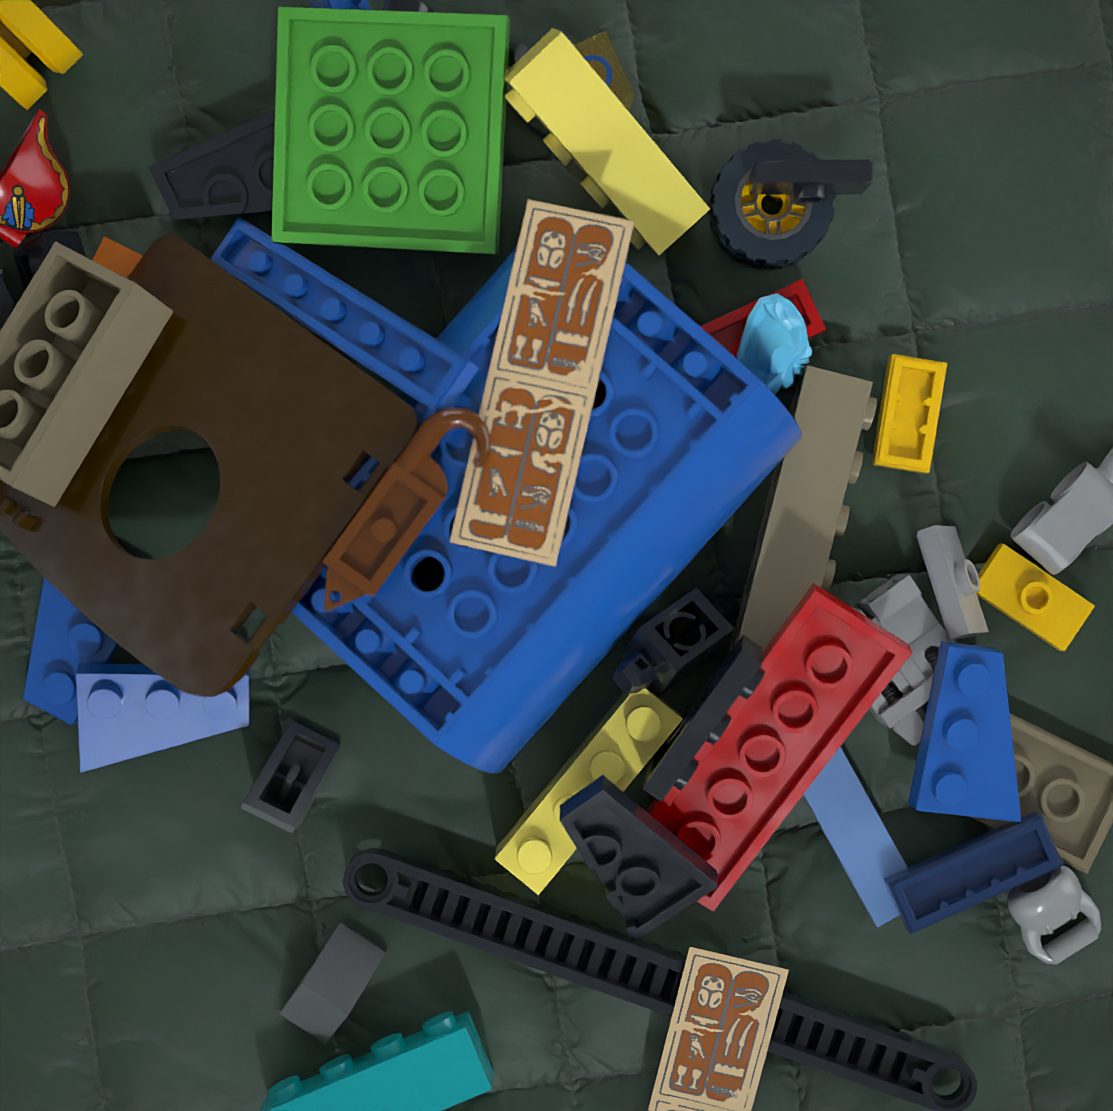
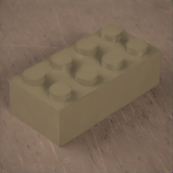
M56 241L0 331V480L53 507L60 500L174 312L135 282Z

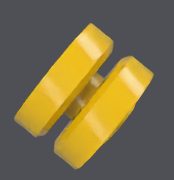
M0 0V86L28 110L48 89L46 80L26 58L33 52L53 72L64 74L84 54L31 0Z

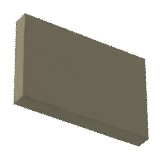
M1010 714L1021 817L1034 811L1040 813L1062 862L1088 874L1113 823V763ZM971 817L994 829L1011 822Z

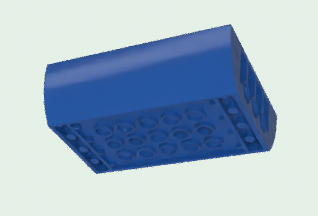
M517 247L436 338L437 341L465 357L479 368L453 406L465 408L478 416ZM626 262L598 379L606 386L607 395L604 403L599 408L591 410L556 567L450 543L474 438L468 430L454 428L444 435L430 455L446 475L448 484L446 497L372 598L366 594L328 612L324 611L328 567L326 565L292 611L298 619L435 746L458 760L488 773H500L802 438V432L794 418L763 381ZM394 386L390 390L413 407L421 415L423 422L435 413ZM369 455L348 484L359 491L380 462ZM427 557L438 559L445 570V578L442 585L431 592L419 588L414 578V571L418 562ZM338 591L331 592L332 600H341V594Z

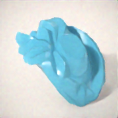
M777 293L761 297L748 316L736 357L737 360L762 380L775 395L780 388L788 389L794 385L795 375H803V365L809 363V356L812 355L807 328L801 313L790 300Z

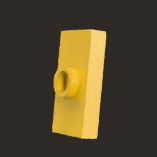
M897 354L888 356L871 465L924 474L930 473L947 369L946 362Z
M1005 544L997 545L978 573L980 590L976 592L977 596L1059 651L1064 652L1095 607L1088 600Z

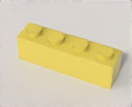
M552 28L507 71L504 79L512 89L504 96L506 100L527 123L535 116L550 132L542 141L565 167L572 160L578 164L587 175L580 182L581 186L602 209L610 202L623 216V219L634 221L630 242L637 250L647 244L658 255H661L710 210L707 204L563 32Z
M648 687L638 693L628 694L623 692L499 843L496 849L495 860L539 895L577 849L560 822V805L601 775H604L624 792L683 720L680 714Z

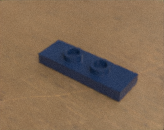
M1034 811L1021 817V822L1011 821L883 880L905 929L909 934H912L1063 866V863L1042 815Z

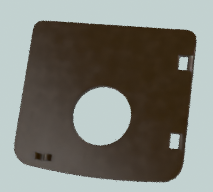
M168 234L158 238L150 246L127 279L138 284L174 312L55 507L0 480V529L65 598L144 665L182 692L197 697H215L229 691L244 677L261 654L259 650L279 623L283 624L325 568L326 564L323 563V560L423 424L421 415L401 398L179 236ZM173 430L196 433L206 440L212 448L220 470L219 497L208 524L194 541L175 554L159 559H140L131 556L116 540L110 526L108 514L110 490L120 466L137 446L157 434ZM370 455L380 463L362 488L357 491L348 483ZM258 606L267 615L249 640L246 641L238 634V631Z

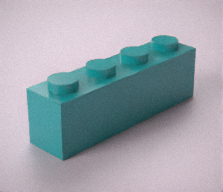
M449 1011L430 1018L423 1023L422 1031L403 1038L401 1033H395L380 1039L371 1046L372 1052L352 1060L349 1054L336 1057L320 1067V1074L301 1081L299 1076H292L278 1082L268 1090L269 1095H267L259 1111H442L492 1090L494 1070L469 1011L455 1017Z

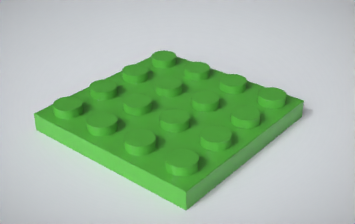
M278 7L271 242L499 255L506 98L504 96L507 94V82L504 77L508 71L510 18L507 15Z

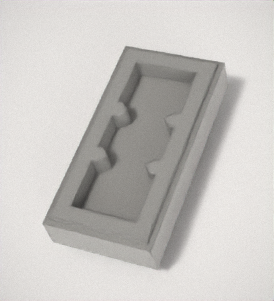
M934 525L917 531L918 535L916 536L948 637L951 639L970 638L989 632L976 593L980 590L979 576L972 562L965 559L955 526Z

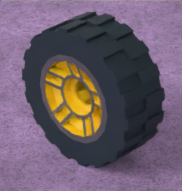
M771 139L770 142L765 143L757 141L751 143L743 151L741 149L731 156L730 161L723 165L714 182L708 202V207L710 208L708 213H711L709 224L712 234L716 233L719 239V246L723 251L727 250L733 255L732 259L740 264L745 262L751 265L750 268L761 270L763 267L778 270L782 269L784 265L791 263L792 266L801 261L825 237L829 230V223L834 218L835 208H833V201L836 195H827L826 201L810 204L793 202L792 195H768L770 200L776 203L782 201L783 203L779 213L776 215H770L763 211L761 201L765 195H749V174L759 159H819L812 151L808 153L801 148L802 145L795 142L791 144L783 143L782 139Z

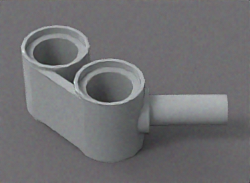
M1113 447L1098 468H1094L1086 461L1075 467L1052 492L1050 498L1055 503L1052 506L1045 501L1039 503L1019 521L1011 532L1010 538L1052 575L1058 574L1070 565L1095 536L1101 534L1113 524Z

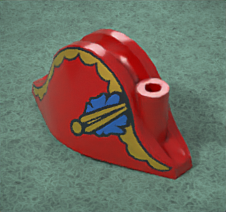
M41 109L37 110L0 173V238L15 249L27 233L41 231L55 224L64 214L70 198L69 179L65 169L51 150L47 135L48 118Z

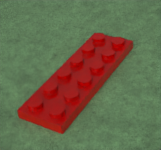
M814 583L762 652L760 668L765 670V674L756 690L747 700L740 696L737 697L727 711V714L732 716V719L721 738L713 746L705 741L694 758L699 761V764L691 779L682 790L673 786L662 802L655 798L646 810L717 870L719 887L697 900L698 903L711 911H714L912 654L908 643Z

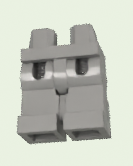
M896 574L858 602L863 611L856 608L853 609L864 616L867 615L870 620L908 643L911 648L912 654L883 690L885 692L878 696L869 710L879 723L892 728L907 743L914 746L921 740L926 714L920 706L929 700L940 641L953 643L954 641L948 637L947 631L939 624L921 597L922 593L911 576Z

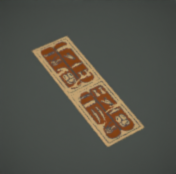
M528 200L479 412V417L487 425L490 433V455L482 467L474 466L473 459L477 446L475 438H473L450 543L556 567L634 221Z
M689 947L648 1111L752 1110L786 983L788 969Z

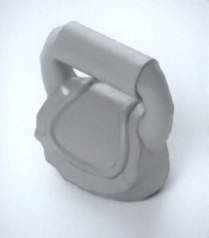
M1063 865L1014 887L1007 896L1009 912L1015 922L1021 927L1022 938L1028 951L1045 964L1057 965L1099 938L1098 936L1101 931L1100 911L1092 898L1081 890L1078 878L1067 866ZM1079 912H1082L1087 917V919L1044 946L1041 945L1040 938L1042 935L1052 934L1053 930L1071 919H1076Z

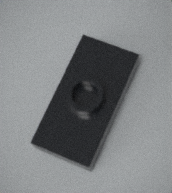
M759 159L749 174V195H792L793 202L805 204L824 202L827 200V195H862L873 183V162L862 159Z

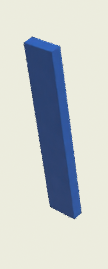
M238 217L210 260L281 312L430 410L436 412L455 405L479 368L284 244L271 242V236Z

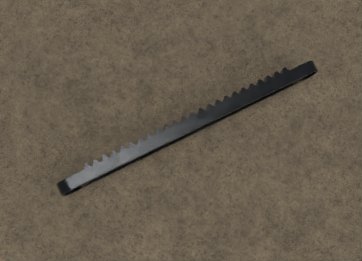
M369 848L361 850L353 856L344 871L343 885L345 893L352 902L362 908L672 1017L687 959L686 956L678 951H668L656 943L649 944L640 938L633 942L631 937L622 934L619 930L606 929L594 921H584L577 915L564 914L557 908L544 907L535 900L522 899L515 893L502 892L495 886L483 885L473 878H463L453 871L440 870L433 864L421 863L384 849ZM375 863L383 867L388 877L386 887L375 893L362 889L357 881V871L361 866ZM783 990L768 1052L934 1111H963L974 1100L977 1092L975 1074L964 1059L953 1051L913 1038L906 1032H896L884 1024H874L864 1017H854L844 1010H834L822 1002L815 1003L802 995H792ZM945 1068L959 1071L961 1080L956 1091L949 1095H939L933 1091L932 1080L938 1071Z

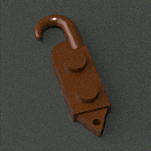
M449 407L436 411L423 422L323 560V563L328 566L324 611L328 612L366 594L373 598L443 502L448 491L447 478L439 464L430 455L448 431L454 428L468 430L474 436L477 446L473 464L476 467H482L490 455L491 437L487 425L477 414L465 408ZM338 591L341 594V600H332L331 592Z

